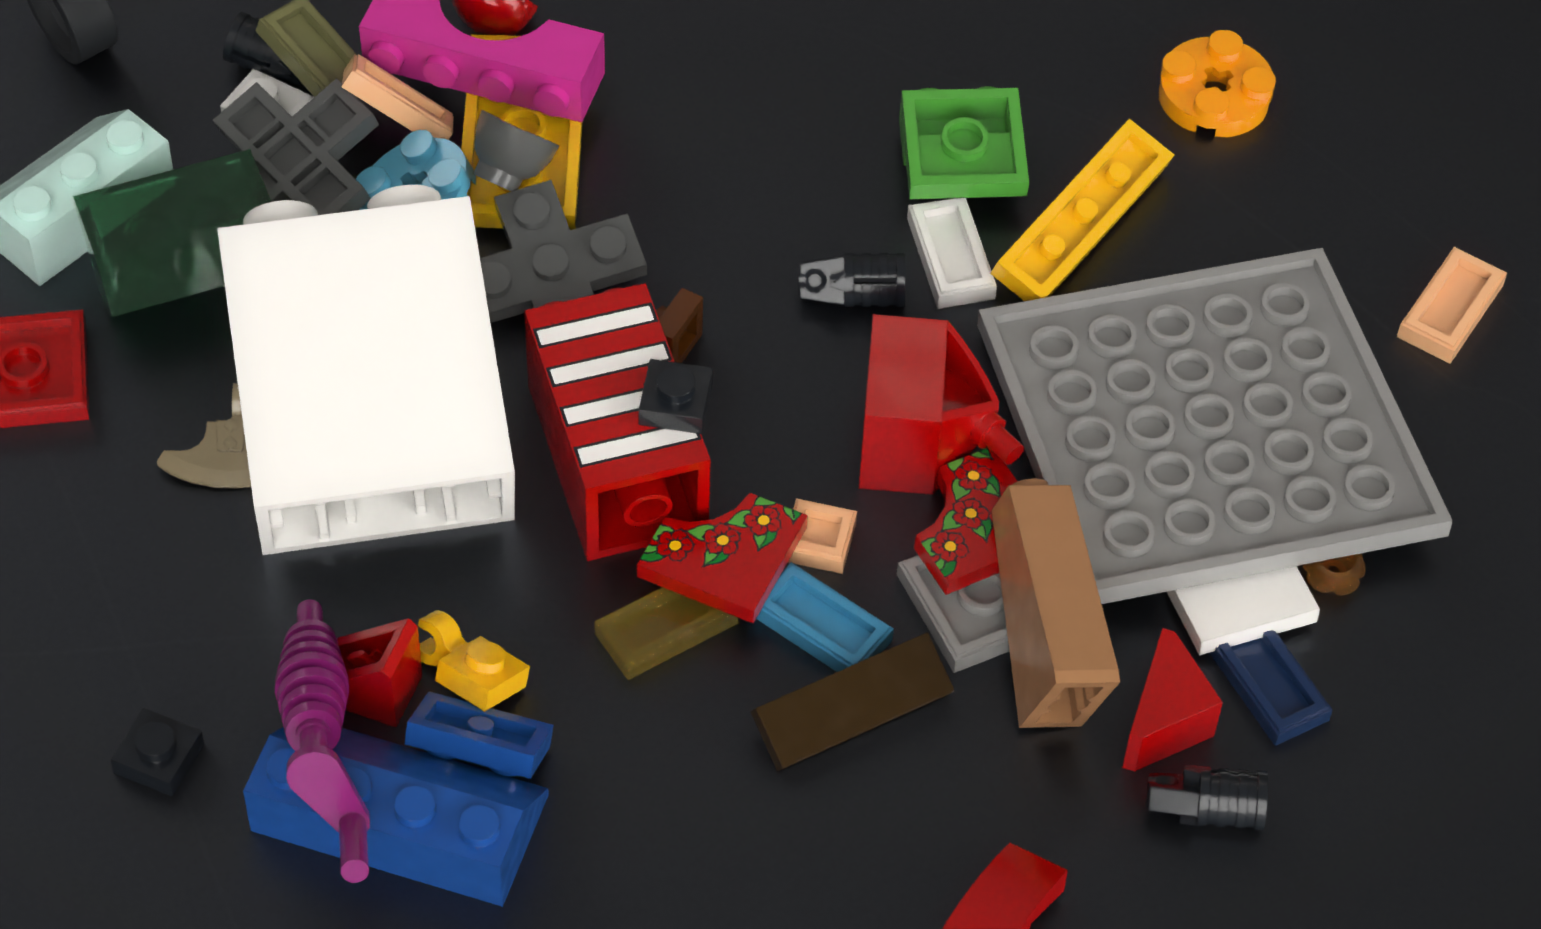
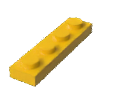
M1129 118L1000 258L990 274L1023 301L1050 297L1162 173L1174 157V154Z

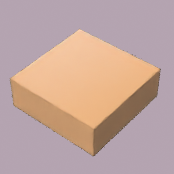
M796 498L793 510L808 515L807 529L788 563L792 562L797 565L843 574L856 527L857 511Z

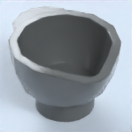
M481 110L475 126L474 149L479 161L473 174L511 192L518 190L523 180L537 176L551 162L559 145Z

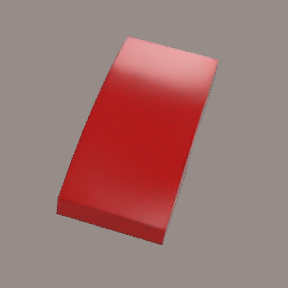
M1009 843L971 885L942 929H1030L1031 923L1064 892L1068 870L1017 845Z

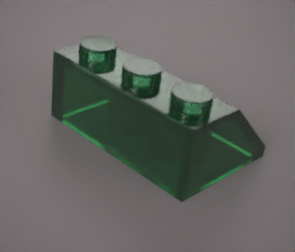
M250 149L72 196L106 314L114 317L225 286L217 228L243 225V219L250 210L262 204L272 202Z

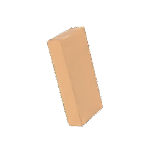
M354 54L343 72L341 86L343 89L412 132L427 130L434 138L450 139L453 134L454 121L452 112L360 54L358 56Z
M1453 247L1401 322L1397 338L1451 364L1503 287L1507 272Z

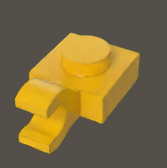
M435 610L419 619L418 626L433 636V638L430 637L420 643L421 662L437 667L435 681L484 712L526 687L530 666L506 652L500 645L490 642L482 636L469 643L466 642L456 621L449 614L440 610Z

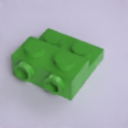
M984 86L977 89L923 88L920 90H902L899 125L903 166H906L909 199L1027 196L1029 175L1018 88Z

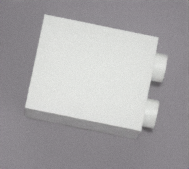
M401 185L385 189L374 195L369 200L367 209L318 215L317 210L305 202L294 200L274 201L250 210L243 219V225L217 228L253 503L262 555L515 520V470L470 196L441 200L440 193L434 188L424 185Z

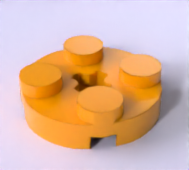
M1218 30L1212 33L1210 37L1188 40L1164 56L1160 71L1159 101L1165 113L1184 129L1196 133L1198 125L1206 129H1216L1214 137H1233L1249 132L1264 120L1273 98L1276 77L1264 57L1250 46L1243 44L1242 38L1237 33L1230 30ZM1206 82H1220L1226 85L1227 91H1221L1216 86L1206 88Z

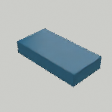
M792 562L781 573L756 618L836 672L883 652L893 641L894 628Z

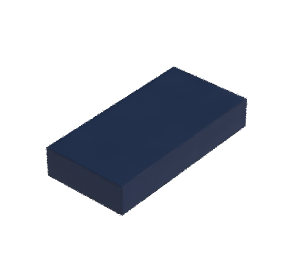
M1266 631L1263 633V638L1235 646H1230L1228 642L1220 644L1215 648V651L1210 652L1212 658L1275 746L1330 721L1332 708L1276 631Z

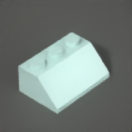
M129 109L94 118L0 185V254L39 286L43 285L176 187L168 140Z

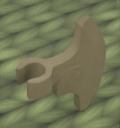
M233 383L232 417L229 420L207 421L203 440L191 449L182 451L164 450L157 460V466L160 469L189 483L213 488L251 487L238 383Z

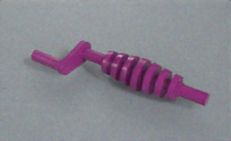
M308 599L302 601L297 606V623L291 626L285 635L275 677V697L286 739L295 750L287 762V782L291 790L339 833L341 875L348 882L358 883L366 879L369 874L367 831L370 827V815L338 754L332 750L339 742L349 694V679L336 634L328 624L323 622L321 604L315 600Z

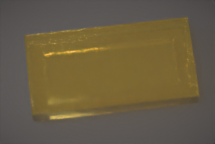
M662 587L596 620L595 635L627 680H630L738 624V617Z

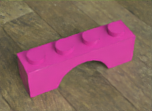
M372 0L359 25L362 56L390 74L431 83L440 88H450L485 97L494 102H504L524 107L552 117H562L582 122L605 74L604 33L550 19L536 30L517 38L485 40L467 35L455 28L444 16L440 7V0Z

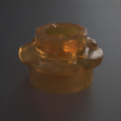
M1362 553L1303 565L1304 570L1308 571L1306 576L1307 582L1315 590L1321 593L1335 592L1339 596L1348 595L1358 589L1360 585L1359 578L1364 577L1366 572ZM1335 566L1339 569V572L1329 571L1328 567Z

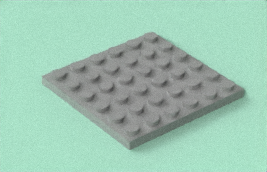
M1323 248L979 309L977 326L1035 477L1046 480L1048 485H1071L1101 604L1449 536L1453 520Z

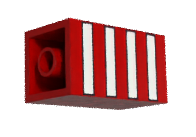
M646 283L626 288H611L599 294L564 302L553 301L541 307L525 310L528 387L587 561L647 547L665 517L687 522L709 520L711 459L702 434L643 426L638 423V409L650 359L675 362Z

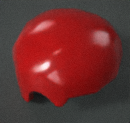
M452 0L454 9L461 21L481 35L514 36L523 30L538 8L537 5L529 0Z

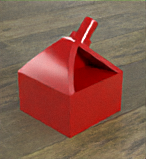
M873 314L859 489L933 495L939 489L936 481L938 468L968 456L976 446L981 449L988 447L1007 465L1012 464L1021 456L1024 446L1005 429L1006 421L998 414L999 400L988 377L968 345L948 320Z

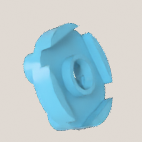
M417 130L408 134L400 145L388 151L372 167L364 169L356 178L365 188L370 198L391 187L413 184L434 188L440 193L442 200L468 196L467 192L470 182L472 181L476 185V175L473 174L474 169L459 146L445 138H434L427 130ZM368 202L359 210L367 209Z

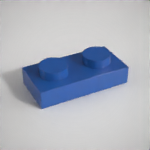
M429 691L407 721L404 744L426 750L437 758H456L489 767L499 775L522 776L531 779L550 748L554 725L493 708L484 712L470 702Z

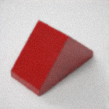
M409 618L337 637L349 679L346 711L397 727L423 676L418 626Z
M1162 628L1129 734L1122 766L1124 769L1131 771L1140 770L1208 740L1215 735L1223 702L1175 631Z

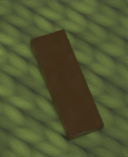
M926 632L759 706L750 712L778 772L955 692L929 633Z

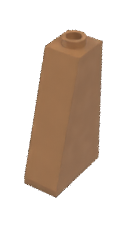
M1025 479L1009 485L992 509L1019 728L1081 727L1120 683L1119 669L1071 485H1048V482L1043 479Z

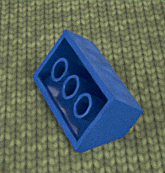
M281 727L269 735L243 790L250 831L340 858L339 833L291 790L288 785L286 767L289 758L295 750L286 739L284 727ZM342 728L340 740L332 750L338 754L369 811L370 827L367 831L369 867L503 907L549 796L548 788L499 775L495 772L454 760L437 758L427 752Z

